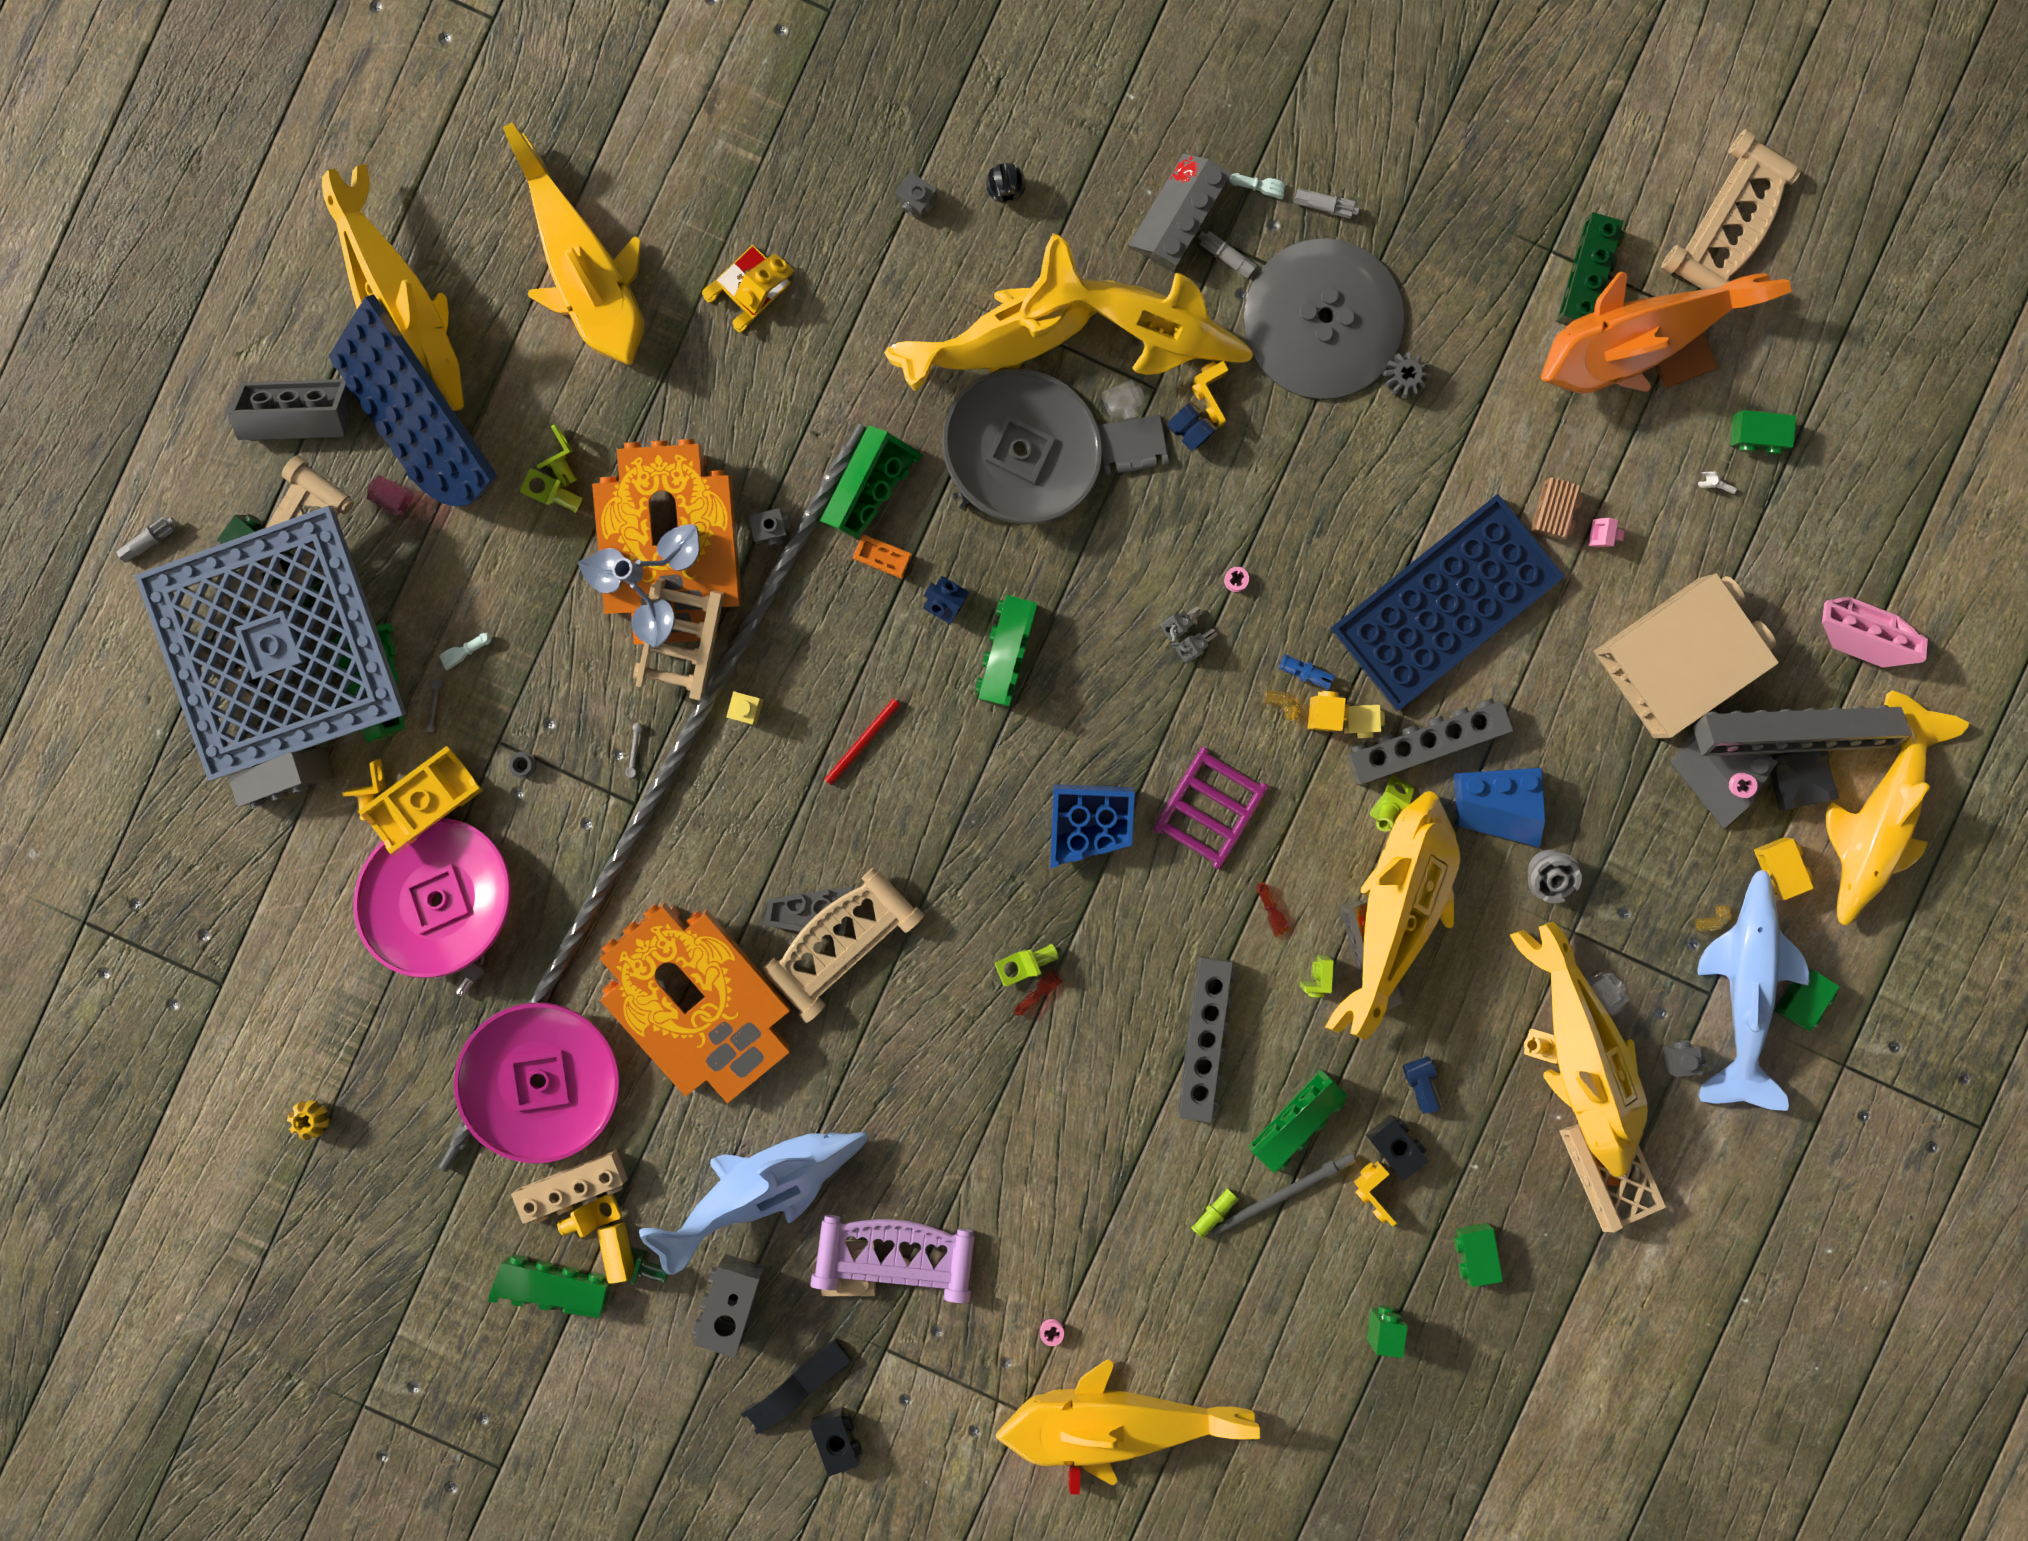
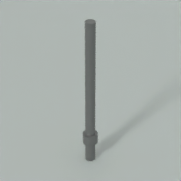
M1350 1153L1334 1162L1330 1160L1322 1165L1323 1168L1226 1218L1222 1223H1217L1211 1230L1215 1237L1326 1178H1329V1180L1339 1175V1171L1356 1163L1354 1156Z

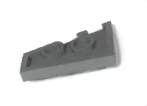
M853 886L769 898L764 925L801 932L820 911L838 898L851 892ZM848 916L842 919L841 924H836L833 927L835 934L845 935Z

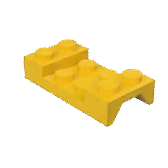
M446 746L358 812L376 831L388 852L395 856L416 841V837L458 806L462 807L483 790L452 749Z

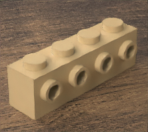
M614 1150L520 1187L511 1196L522 1223L532 1221L534 1225L548 1219L547 1214L556 1211L560 1215L573 1209L572 1205L580 1201L582 1205L591 1203L598 1199V1194L606 1192L607 1195L614 1194L623 1189L621 1185L628 1178L618 1152Z

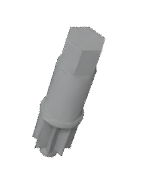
M1298 188L1294 201L1295 204L1351 219L1352 214L1357 215L1359 207L1355 206L1356 201Z
M1202 231L1198 238L1202 241L1200 243L1202 247L1214 254L1215 258L1218 257L1248 279L1257 266L1212 232L1209 231L1206 234Z
M163 516L152 525L146 527L145 531L129 541L116 553L124 563H128L175 531L173 525L176 524V521L172 517L168 519Z

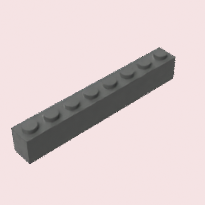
M1888 705L1876 708L1857 706L1852 709L1833 707L1828 710L1808 708L1803 711L1784 709L1779 712L1759 710L1754 713L1734 711L1728 714H1718L1717 712H1709L1704 714L1693 727L1702 756L1898 748L1912 735L1902 707H1889Z

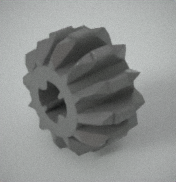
M1407 352L1404 358L1398 353L1394 356L1395 361L1389 360L1386 364L1390 370H1385L1383 376L1390 378V380L1384 385L1385 387L1392 385L1395 387L1391 392L1392 395H1396L1400 390L1402 399L1407 398L1409 393L1415 397L1418 395V389L1424 390L1426 388L1424 381L1430 378V374L1422 372L1428 368V364L1420 365L1418 363L1421 360L1420 355L1412 360L1411 352ZM1405 371L1410 373L1407 380L1402 377Z

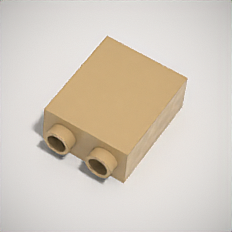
M1716 573L1696 579L1594 650L1600 662L1653 738L1673 737L1779 663L1770 651L1776 647V640L1773 634L1760 621L1756 620L1751 624L1740 608V605L1746 601L1745 595L1739 585L1728 576L1720 579Z

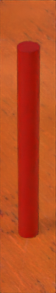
M893 698L824 778L825 781L833 785L901 706L898 701Z

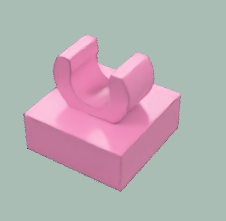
M1593 519L1589 546L1597 548L1612 547L1615 540L1623 541L1625 530L1617 529V519Z

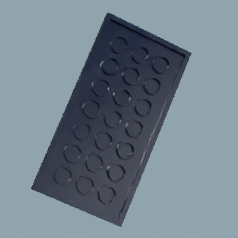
M1496 494L1334 624L1330 630L1397 712L1565 576L1500 495Z

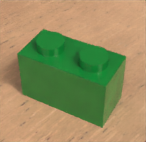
M1742 410L1733 415L1730 447H1739L1741 452H1756V449L1766 450V454L1782 455L1783 451L1793 448L1796 415Z
M1808 968L1809 984L1804 985L1792 981L1774 1009V1012L1797 1027L1811 1032L1812 1029L1821 1023L1822 1014L1826 1007L1835 1001L1837 997L1836 992L1840 986L1815 970Z
M1488 1223L1456 1228L1457 1237H1454V1246L1457 1254L1460 1253L1462 1263L1458 1264L1461 1279H1465L1470 1287L1503 1282L1494 1229Z
M1380 1305L1379 1309L1371 1308L1367 1340L1376 1355L1403 1358L1408 1326L1393 1307Z

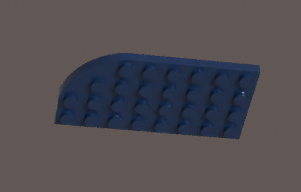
M374 294L366 296L328 356L332 365L339 371L348 389L354 393L363 411L373 421L378 433L383 436L393 455L398 458L406 470L408 477L421 490L436 501L450 506H464L479 500L498 476Z

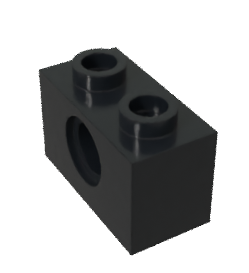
M1389 1115L1365 1135L1396 1174L1405 1181L1428 1162L1427 1158L1423 1155L1427 1150L1417 1138L1414 1141L1410 1139L1406 1134L1410 1129L1401 1118L1395 1120ZM1398 1140H1403L1405 1143L1403 1150L1394 1152V1143Z
M843 1407L813 1417L810 1428L828 1477L859 1466L860 1456L863 1455L862 1447L858 1439L854 1440L851 1432L854 1430L853 1422L849 1414L845 1415ZM841 1437L845 1443L835 1445L831 1438Z

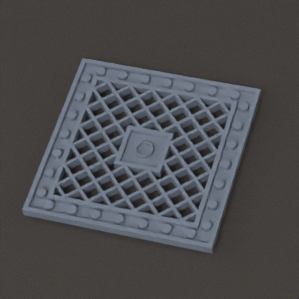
M334 506L317 509L135 575L208 781L406 715ZM297 548L294 557L285 554V552ZM306 550L315 554L311 566L301 562ZM273 557L269 566L260 562ZM281 559L291 563L286 575L277 571ZM320 564L322 565L324 573L318 571ZM248 566L245 575L236 571L240 568ZM257 567L266 572L262 583L253 579ZM298 567L307 572L303 584L293 579ZM224 575L221 583L212 579ZM233 576L242 580L238 592L228 588ZM274 576L283 581L279 592L269 588ZM315 576L324 580L320 592L310 588ZM200 583L197 592L188 588ZM209 585L218 589L214 600L205 597ZM250 585L259 589L254 601L245 596ZM290 585L300 589L295 601L286 597ZM329 590H331L333 599L327 597ZM266 593L276 598L271 609L262 605ZM185 594L194 598L189 609L180 605ZM225 594L234 597L230 609L221 605ZM307 594L317 598L312 610L303 606ZM202 602L210 606L206 618L197 613ZM242 602L251 606L247 618L238 614ZM283 602L292 606L290 614L288 610L280 611ZM324 602L334 607L329 619L319 614ZM218 611L227 615L223 626L214 622ZM259 611L268 615L255 620ZM300 611L309 615L305 627L295 622ZM181 613H183V614L186 615V618H185L184 621H183V618H182ZM339 616L343 626L336 623ZM194 619L203 624L199 635L190 631ZM234 620L243 623V625L234 627L236 633L230 631ZM316 620L326 624L321 636L312 631ZM211 628L220 632L216 643L206 639ZM333 628L343 633L338 644L328 640ZM295 630L302 633L299 640ZM227 637L236 641L232 652L223 648ZM309 637L318 641L314 653L304 648ZM190 638L196 641L194 646H192ZM348 641L352 652L345 649ZM203 645L212 649L208 660L199 656ZM325 646L335 650L331 662L321 657ZM241 651H243L245 659L240 657ZM220 654L229 658L225 669L215 665ZM342 654L352 659L348 670L338 666ZM304 656L311 659L306 670L297 666L306 662ZM236 663L246 667L241 678L232 674ZM318 663L327 667L323 679L313 674ZM200 665L205 667L203 673L201 671ZM357 667L360 672L361 678L355 675ZM286 669L282 678L273 674ZM212 671L221 675L217 686L208 682ZM293 672L303 676L299 687L289 683ZM334 672L344 676L340 688L330 683ZM251 676L252 679L261 678L258 687L249 682ZM229 680L238 684L234 695L225 691ZM269 680L279 684L275 695L265 691ZM310 680L320 685L316 696L306 691ZM351 681L361 685L357 696L347 692ZM245 689L255 693L251 703L241 699ZM286 689L296 693L291 704L282 700ZM327 689L337 694L332 705L323 700ZM209 690L214 692L212 699ZM221 697L231 701L227 712L218 708ZM262 697L271 701L267 712L258 708ZM303 697L312 702L308 713L299 709ZM344 698L353 702L340 707ZM238 705L247 710L243 720L234 716ZM279 706L288 710L284 721L275 717ZM319 706L328 710V712L316 715ZM255 714L264 719L260 729L250 725ZM295 714L305 719L291 724ZM218 716H220V717L223 718V721H222L221 724H220V721H219ZM230 723L240 727L236 738L227 733ZM271 723L281 727L268 732ZM247 731L256 735L244 740Z

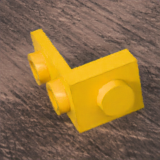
M773 254L744 275L734 297L755 314L761 309L769 292L790 277L794 269L777 254Z
M1213 361L1201 368L1202 373L1195 376L1192 389L1199 401L1203 399L1207 406L1205 412L1209 420L1213 424L1216 422L1218 427H1221L1225 424L1226 419L1207 386L1224 377L1228 372V368L1224 361L1218 364Z
M1378 1161L1375 1164L1370 1163L1361 1170V1176L1354 1181L1359 1188L1356 1194L1365 1204L1370 1201L1376 1207L1373 1213L1383 1225L1388 1221L1394 1227L1397 1223L1370 1193L1389 1173Z

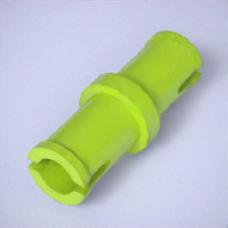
M1226 1188L1212 1205L1206 1207L1207 1211L1191 1227L1192 1230L1204 1239L1218 1222L1222 1223L1225 1220L1223 1218L1224 1215L1239 1199Z

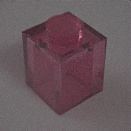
M378 475L368 485L366 499L402 517L414 493Z

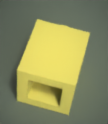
M733 691L726 718L757 725L763 699Z

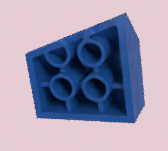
M1541 768L1453 773L1458 827L1540 847L1545 824Z
M1053 784L1050 868L1071 861L1082 860L1096 854H1103L1132 846L1134 787Z

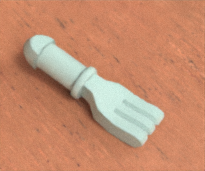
M1234 173L1230 176L1229 181L1234 186L1250 188L1253 191L1259 190L1265 195L1278 199H1283L1284 197L1283 193L1286 184L1283 181L1272 178L1262 181L1258 180L1257 177L1252 178L1239 175L1240 173Z
M481 633L480 636L470 642L464 643L463 647H453L443 652L439 657L445 670H449L462 662L466 655H471L477 649L488 645L491 642L492 636L489 633Z

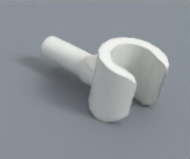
M1717 472L1701 473L1707 479L1706 482H1698L1701 488L1717 487L1732 494L1736 492L1737 489L1720 480V475Z

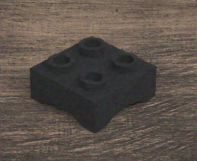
M1829 751L1791 752L1771 757L1777 761L1770 774L1779 810H1791L1839 798L1838 790L1831 774Z

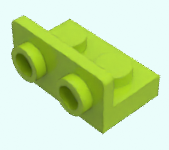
M1317 955V961L1312 962L1311 975L1316 982L1300 981V987L1310 997H1325V993H1332L1334 961L1329 956Z

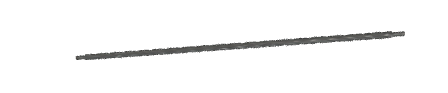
M858 423L846 445H842L839 455L830 466L818 492L812 498L797 529L793 532L782 551L778 563L772 569L757 600L742 622L737 636L729 645L718 665L716 673L707 684L704 697L698 701L695 710L689 716L677 738L676 744L668 753L657 773L655 781L641 801L635 817L628 824L616 846L614 854L606 863L593 891L585 900L574 921V925L566 934L555 954L553 962L545 971L535 989L533 998L528 1003H546L554 986L570 962L574 950L580 944L592 923L595 913L601 907L610 891L615 877L623 868L634 848L635 842L644 831L656 805L663 797L677 768L693 744L697 732L705 723L718 695L724 689L738 660L754 636L758 624L764 618L779 587L785 581L794 565L799 551L807 542L820 514L833 496L840 479L855 453V449L867 429L865 426ZM461 1120L457 1127L450 1147L438 1166L442 1171H449L460 1149L463 1150L470 1139L471 1132L463 1120Z

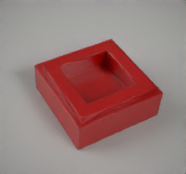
M1074 1463L1069 1465V1493L1080 1495L1081 1466H1074Z

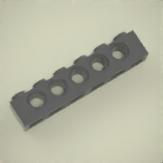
M1493 698L1478 702L1479 708L1470 711L1468 707L1452 712L1453 717L1443 720L1442 716L1427 720L1428 726L1418 729L1416 724L1402 729V735L1393 737L1392 733L1378 737L1376 738L1378 743L1371 746L1364 742L1351 747L1352 752L1346 754L1355 783L1361 785L1512 732L1513 729L1503 701L1494 702ZM1477 715L1481 716L1484 720V725L1480 730H1477L1473 725V719ZM1451 724H1455L1459 729V734L1455 739L1450 738L1447 732ZM1426 733H1430L1434 739L1433 745L1429 748L1425 747L1422 743V738ZM1402 741L1409 748L1407 755L1404 757L1397 753V745ZM1376 750L1383 754V762L1378 766L1371 760V756Z
M1198 956L1177 1115L1181 1119L1211 1122L1212 1115H1217L1218 1099H1214L1215 1090L1220 1089L1222 1073H1218L1219 1062L1223 1063L1225 1058V1047L1221 1045L1223 1036L1228 1034L1229 1020H1225L1226 1009H1231L1233 997L1229 993L1230 983L1235 982L1236 967H1232L1233 962L1227 959ZM1213 979H1218L1221 981L1220 990L1215 993L1209 992L1207 988L1208 983ZM1208 1006H1216L1218 1009V1013L1213 1019L1204 1017V1010ZM1206 1032L1214 1034V1041L1210 1045H1203L1200 1042L1201 1036ZM1202 1059H1208L1211 1062L1210 1068L1205 1072L1197 1070V1063ZM1197 1086H1205L1207 1088V1093L1204 1097L1196 1098L1193 1096V1091Z

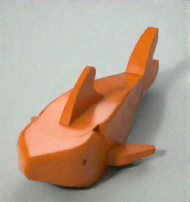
M1621 271L1598 297L1594 313L1572 321L1564 330L1557 334L1544 365L1541 380L1575 393H1591L1613 384L1647 392L1651 386L1642 372L1660 364L1677 353L1731 309L1759 304L1792 292L1790 281L1785 279L1770 281L1769 274H1754L1727 282L1718 288L1656 296L1624 303L1628 276L1627 273Z

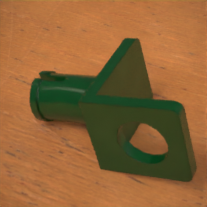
M630 1246L631 1253L635 1258V1269L630 1284L635 1285L638 1279L642 1277L664 1284L668 1274L662 1269V1266L647 1261L648 1251Z

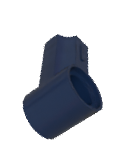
M1429 1056L1402 1065L1406 1079L1414 1090L1422 1114L1432 1113L1445 1107L1435 1081L1437 1079L1436 1071Z

